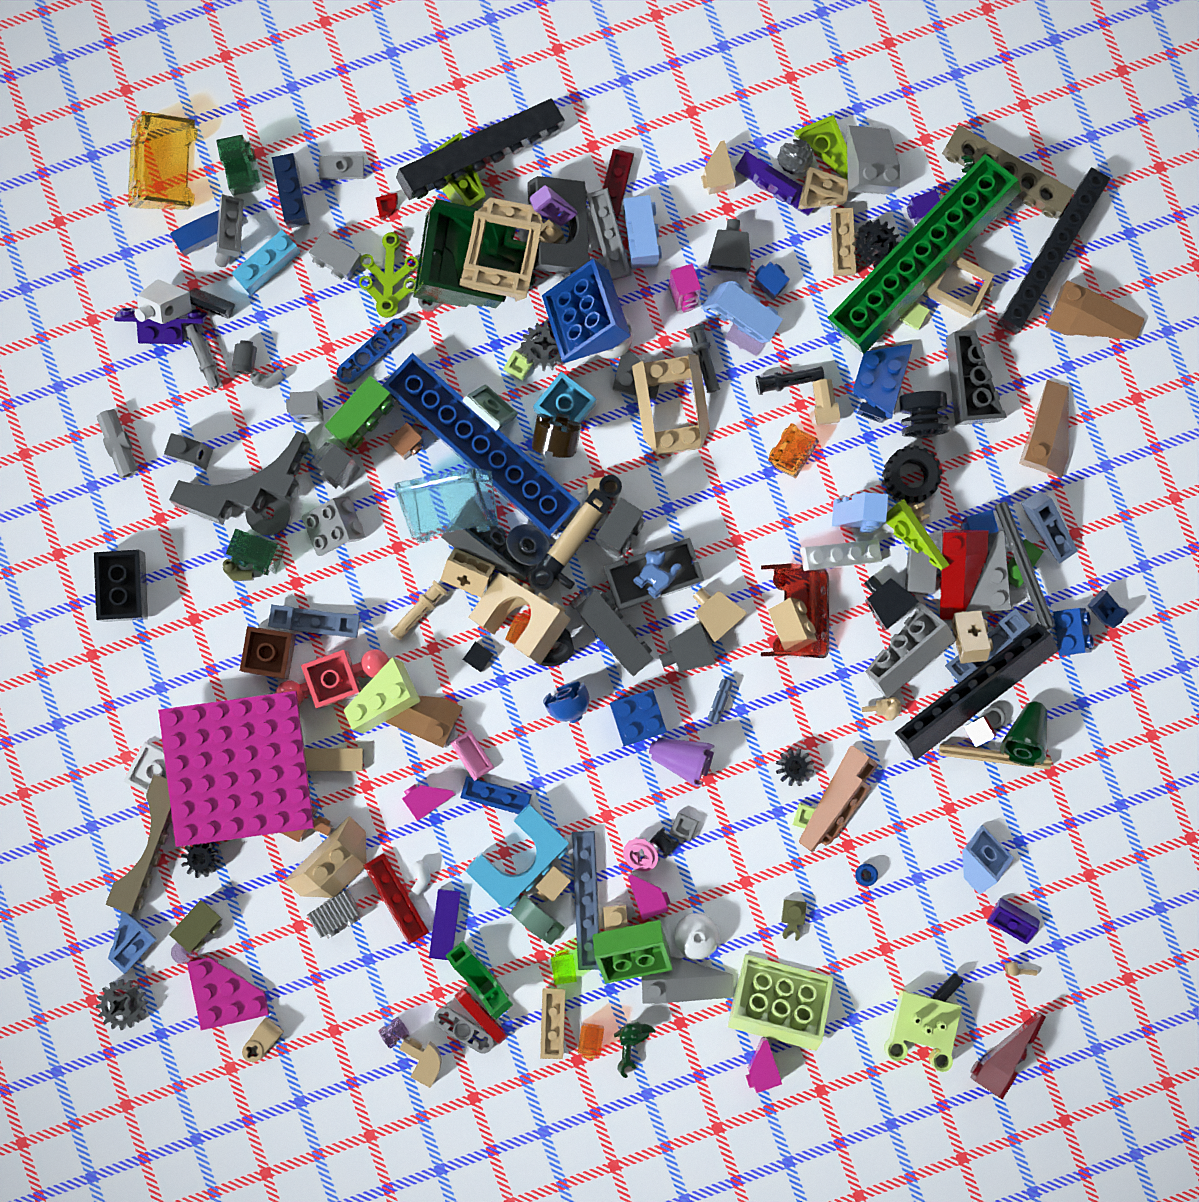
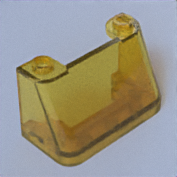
M141 111L134 119L130 136L128 207L137 209L188 210L194 205L195 194L188 187L189 146L193 141H196L198 129L195 128V120Z

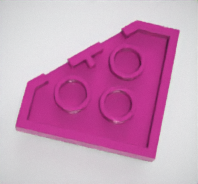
M207 957L187 962L201 1031L270 1014L265 991L218 963L214 958Z

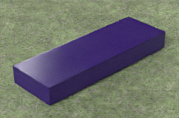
M438 889L429 958L448 960L445 955L454 948L461 891Z

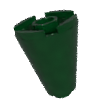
M1037 701L1027 703L1004 737L1000 749L1003 755L1004 752L1009 755L1008 760L1028 767H1032L1038 762L1041 765L1046 760L1047 708L1042 703Z

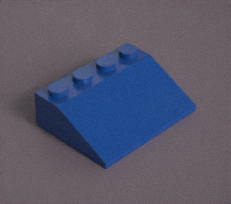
M594 258L542 295L560 357L564 363L613 349L631 336L610 272Z

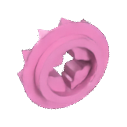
M636 837L627 842L623 849V856L630 867L637 871L646 872L652 870L657 865L659 850L654 848V843L650 844L647 842L646 838L638 839ZM643 849L645 856L640 860L639 851Z

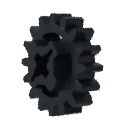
M879 219L874 222L869 220L865 225H861L858 228L859 231L854 234V237L858 239L852 243L853 246L858 248L854 254L861 255L858 261L865 260L866 267L873 264L875 269L900 243L896 242L900 235L893 233L894 226L890 229L887 227V221L881 225Z

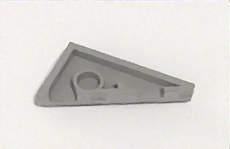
M998 531L966 612L981 610L983 613L1011 610L1004 531Z

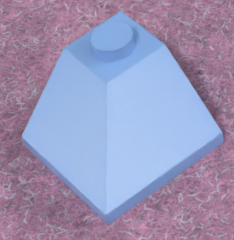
M983 825L977 829L962 850L964 879L981 894L999 881L1014 859Z

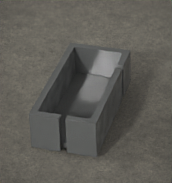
M690 538L651 550L665 551V560L658 567L659 569L669 573L674 564L679 563L681 565V569L677 571L674 580L668 588L661 592L658 598L704 583L705 580L699 562L697 561L692 564V561L697 556ZM647 552L627 558V566H624L623 560L604 566V572L616 608L619 611L655 599L649 595L647 590L652 586L650 583L647 582L642 588L634 583V579L640 575L647 563L645 557Z

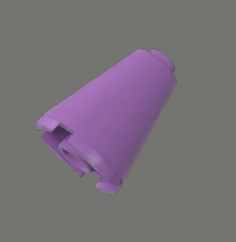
M658 738L657 741H652L649 754H652V760L690 784L700 788L704 783L700 781L702 775L707 776L714 755V752L710 750L715 748V745L705 742Z

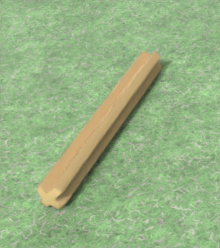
M950 744L939 745L938 753L940 756L1022 766L1008 760L1009 755L1005 752L1003 755L1001 751ZM1046 757L1043 764L1040 765V762L1032 767L1050 769L1052 759Z

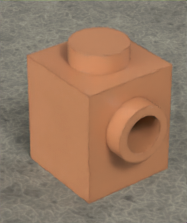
M406 422L387 442L406 460L411 454L414 456L423 448L421 445L424 443L421 437L423 433L415 424L410 426Z

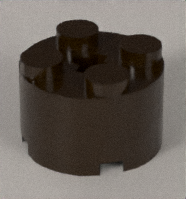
M562 413L556 414V417L537 414L532 449L544 455L546 451L553 452L552 457L557 458L573 457L578 448L581 423L569 420L570 416Z

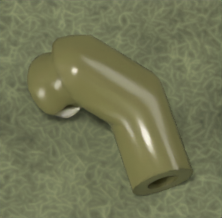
M232 559L223 561V571L232 581L254 580L253 569L241 570Z

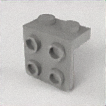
M349 496L333 498L302 516V521L318 556L325 555L345 543L360 541L366 538L363 526L357 517L354 504Z

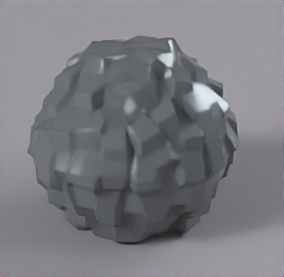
M793 139L794 144L785 142L780 147L779 154L777 155V160L783 171L792 175L804 173L813 163L812 148H810L806 141L801 139Z

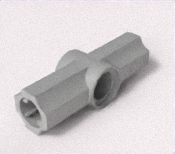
M111 409L100 412L96 417L104 436L103 443L108 455L113 459L119 478L123 479L134 476L139 470L131 452L132 445L125 430L123 431L116 410Z

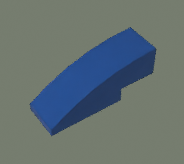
M219 210L202 216L170 233L184 257L202 246L206 248L217 241Z

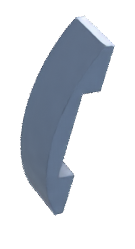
M271 604L268 627L357 638L360 615Z
M1016 608L999 621L998 626L987 634L988 638H991L993 642V651L990 652L988 660L1030 628L1029 622ZM957 655L945 667L960 683L987 661L960 664L959 655Z

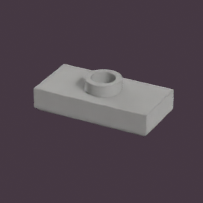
M319 156V179H364V156Z

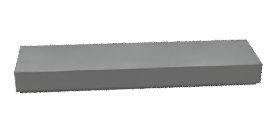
M608 188L586 194L605 265L610 272L612 281L631 276Z

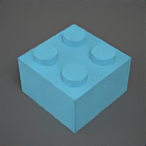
M561 371L534 404L533 409L537 414H546L556 417L558 413L570 416L569 420L582 423L596 406L597 399Z

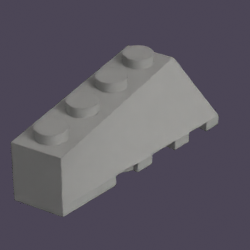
M921 602L916 606L917 611L915 614L905 620V626L900 633L894 634L890 639L891 644L886 650L882 649L865 671L874 687L886 698L893 695L956 640L947 623Z

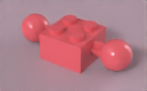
M372 649L363 655L361 662L353 664L349 652L341 650L301 665L306 682L299 684L292 680L284 681L277 687L275 694L297 691L299 706L302 704L305 696L311 695L315 707L321 709L357 696L362 690L358 677L367 675L370 678H374L387 664L389 658L385 652Z

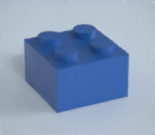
M653 689L609 703L623 747L667 733Z

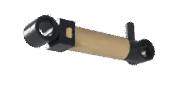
M606 475L601 479L599 491L595 488L593 489L583 506L538 566L532 571L531 582L535 588L547 590L555 580L569 590L573 588L575 582L561 572L601 518L604 517L613 505L611 500L616 499L620 495L622 483L617 476ZM607 482H614L617 485V489L615 492L609 493L604 489V485ZM541 572L549 575V580L545 584H539L536 581V576Z

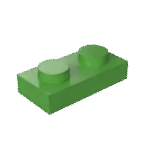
M1024 539L1023 544L1032 567H1034L1044 551L1027 539ZM1013 555L1007 563L1008 582L1016 589H1019L1024 581Z

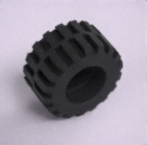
M909 445L897 450L889 458L882 471V477H884L882 483L883 486L886 485L887 487L885 490L887 494L891 493L893 495V500L896 501L898 499L901 501L904 499L909 504L914 502L915 504L921 503L937 491L938 485L941 484L942 480L940 478L942 469H939L940 461L934 459L936 455L933 452L929 454L927 452L928 449L925 447L920 449L917 445L913 447ZM912 463L920 467L924 474V481L921 486L914 488L903 483L900 477V468L904 464Z

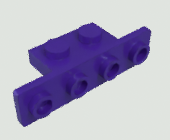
M748 151L743 154L735 166L736 172L754 182L760 189L767 190L773 194L779 201L786 202L806 216H809L814 208L798 209L803 189L802 185Z
M122 308L114 316V321L136 322L138 343L183 345V323L203 324L207 319V313L197 309H192L191 312L165 324H160L151 319L141 322L136 318L133 308Z

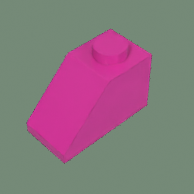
M414 784L404 791L406 796L401 799L415 819L419 821L455 796L456 793L454 790L425 785L417 787Z
M627 875L642 920L669 911L667 906L671 902L667 891L662 893L660 887L636 875Z
M763 1037L747 1067L749 1074L745 1075L749 1088L754 1087L756 1093L782 1085L769 1042L766 1037Z

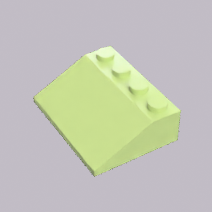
M745 954L727 1027L817 1051L823 1042L834 978Z

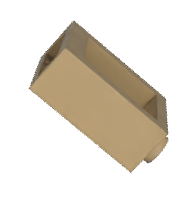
M958 256L952 265L984 280L972 305L937 289L946 270L930 285L923 295L971 318L975 313H980L984 302L981 301L984 294L989 295L995 284L991 282L994 274Z

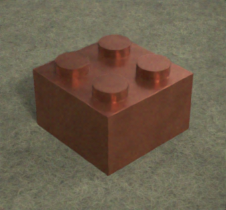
M247 626L239 671L289 680L296 635L288 632Z

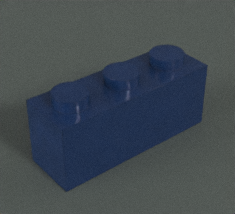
M294 153L271 157L286 226L290 229L310 225L298 162Z

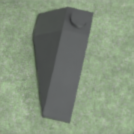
M470 497L447 526L441 538L454 548L495 565L496 569L524 581L533 566L524 565L511 556L507 549V538L504 536L506 534L505 530L502 527L498 528L491 520L493 518L491 513Z

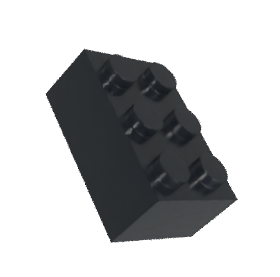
M139 549L93 552L96 620L100 622L148 620L145 552Z

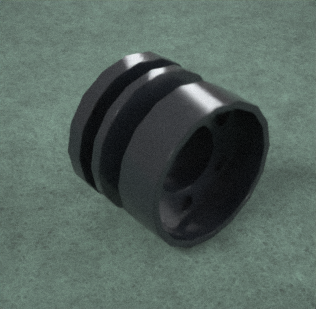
M920 391L904 394L899 397L900 413L910 415V417L901 420V425L908 426L901 430L902 436L918 439L932 438L950 431L949 425L943 424L949 420V417L938 414V412L948 408L946 392Z

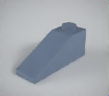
M1038 491L1021 502L1029 521L1059 564L1078 552L1051 497Z

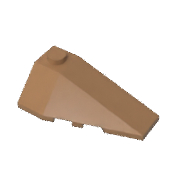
M1067 280L1060 287L1045 328L1065 336L1081 335L1136 340L1145 319L1094 291Z
M1046 380L1019 464L1062 478L1069 458V387Z
M418 695L420 698L419 703L385 721L392 726L445 748L463 706L442 697Z

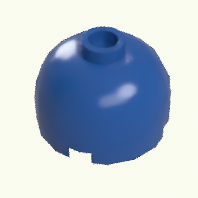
M574 681L556 688L558 693L553 696L549 693L543 699V704L550 716L557 721L575 723L583 718L582 715L587 711L590 696L584 682L580 684L579 681Z

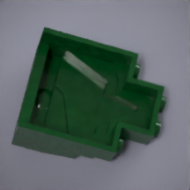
M435 199L425 215L413 298L460 307H467L471 304L495 309L505 301L506 296L473 289L472 291L466 290L460 285L473 227L474 213L479 209ZM487 222L478 266L520 274L527 242L513 239L516 227ZM533 273L529 288L533 287L535 282V274Z

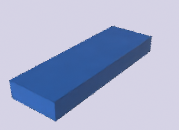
M466 776L460 798L519 814L530 803L532 794L479 779L474 781L472 777Z

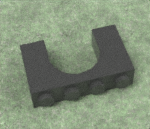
M536 176L527 182L528 204H531L530 197L546 185L570 204L578 214L567 222L569 236L565 244L539 242L533 270L572 274L590 261L588 254L589 234L587 233L589 216L586 211V194L588 193L585 188V181Z

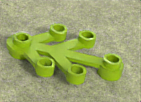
M388 232L382 238V244L386 249L385 273L374 263V259L370 254H364L360 258L361 265L368 269L384 286L382 295L373 286V281L369 276H362L359 279L361 289L367 291L377 302L376 310L384 318L393 317L398 311V303L409 293L414 292L415 285L412 289L406 287L409 282L415 284V279L407 278L403 283L404 287L394 295L393 287L407 274L418 268L417 258L409 256L406 258L405 264L394 273L395 251L401 245L399 236L394 232ZM390 237L395 239L392 244L387 243V239ZM366 258L371 259V263L368 265L363 263ZM411 260L416 262L413 267L408 266V262ZM364 280L370 281L367 287L362 286ZM385 303H390L391 307L390 309L385 310L383 309V305Z

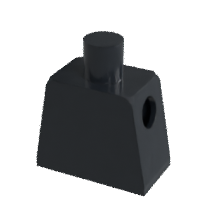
M872 575L863 583L872 593L865 599V603L883 631L888 630L919 602L916 597L892 578L882 584Z

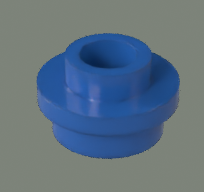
M868 863L861 864L855 871L856 881L862 886H872L878 879L877 869ZM866 870L870 872L868 879L862 877V873Z

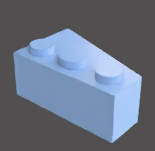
M650 195L623 198L631 269L658 266V260L662 259L661 245L657 243V237H659L658 223L654 224L653 216L656 215L655 202H651Z
M735 281L715 285L701 308L705 311L710 308L721 314L719 319L724 322L727 319L738 326L737 329L760 343L770 342L783 320L778 316V312L774 308L766 307L760 303L761 300L757 296L743 291V287Z
M864 492L852 495V500H849V497H843V500L835 499L833 502L832 526L860 529L859 532L873 533V531L886 522L888 494Z

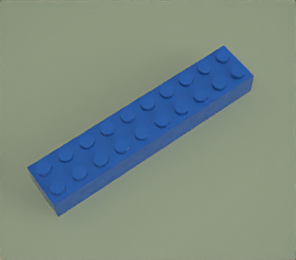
M413 352L382 385L391 393L393 399L549 539L558 532L580 507V502L499 429L495 431L463 402L464 398Z

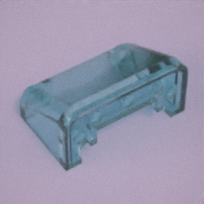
M467 468L394 484L395 494L412 540H417L418 544L430 542V538H433L436 534L467 528H476L477 532L490 531L491 526L498 525L491 471Z

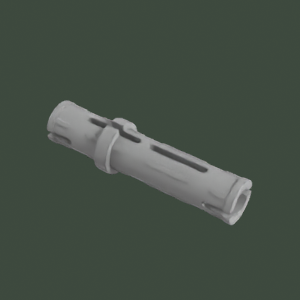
M191 324L187 326L185 331L200 364L199 370L204 374L209 390L222 387L223 383L216 370L217 364L211 358L199 325L194 324L193 326Z

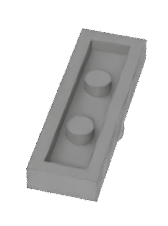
M224 194L221 195L219 203L217 255L215 257V264L219 267H226L231 256L238 258L241 253L244 199Z

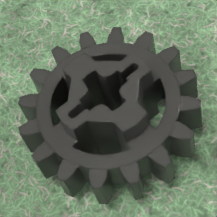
M545 322L543 327L536 323L534 330L529 327L527 330L529 335L523 334L522 339L526 342H521L520 348L525 349L522 351V357L528 356L526 363L530 364L533 362V369L535 370L538 366H542V371L546 370V366L554 370L555 363L561 366L560 353L556 340L550 336H554L552 328L548 327V323ZM541 334L539 338L533 339L536 335ZM543 343L547 344V350H543ZM533 353H536L540 357V359L534 356ZM552 354H557L554 358L549 359Z
M124 979L118 980V985L115 981L109 983L110 988L106 986L102 988L104 995L97 996L101 1003L96 1005V1008L102 1010L98 1017L104 1016L106 1018L103 1022L104 1025L111 1022V1029H115L119 1025L121 1031L126 1029V1024L129 1028L135 1026L134 1021L137 1023L142 1021L139 1015L146 1014L147 1011L142 1007L148 1004V1001L142 1000L146 992L139 993L140 984L133 987V980H129L125 984ZM124 989L127 990V993L120 994L115 990ZM126 999L123 1005L124 1008L117 1011L121 1004L119 1001ZM119 1015H124L126 1018L128 1017L129 1019L120 1020L116 1017Z

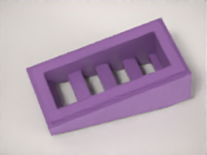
M546 185L530 197L534 211L561 227L578 214L570 204Z

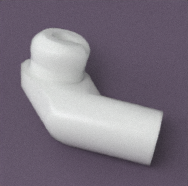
M418 860L412 866L417 881L411 891L421 896L431 880L429 866L425 862Z

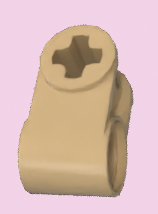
M265 1017L243 1046V1058L248 1062H256L262 1059L279 1040L284 1031ZM254 1046H257L258 1049L256 1052L258 1054L252 1056L250 1054L252 1052L250 1047L252 1048Z

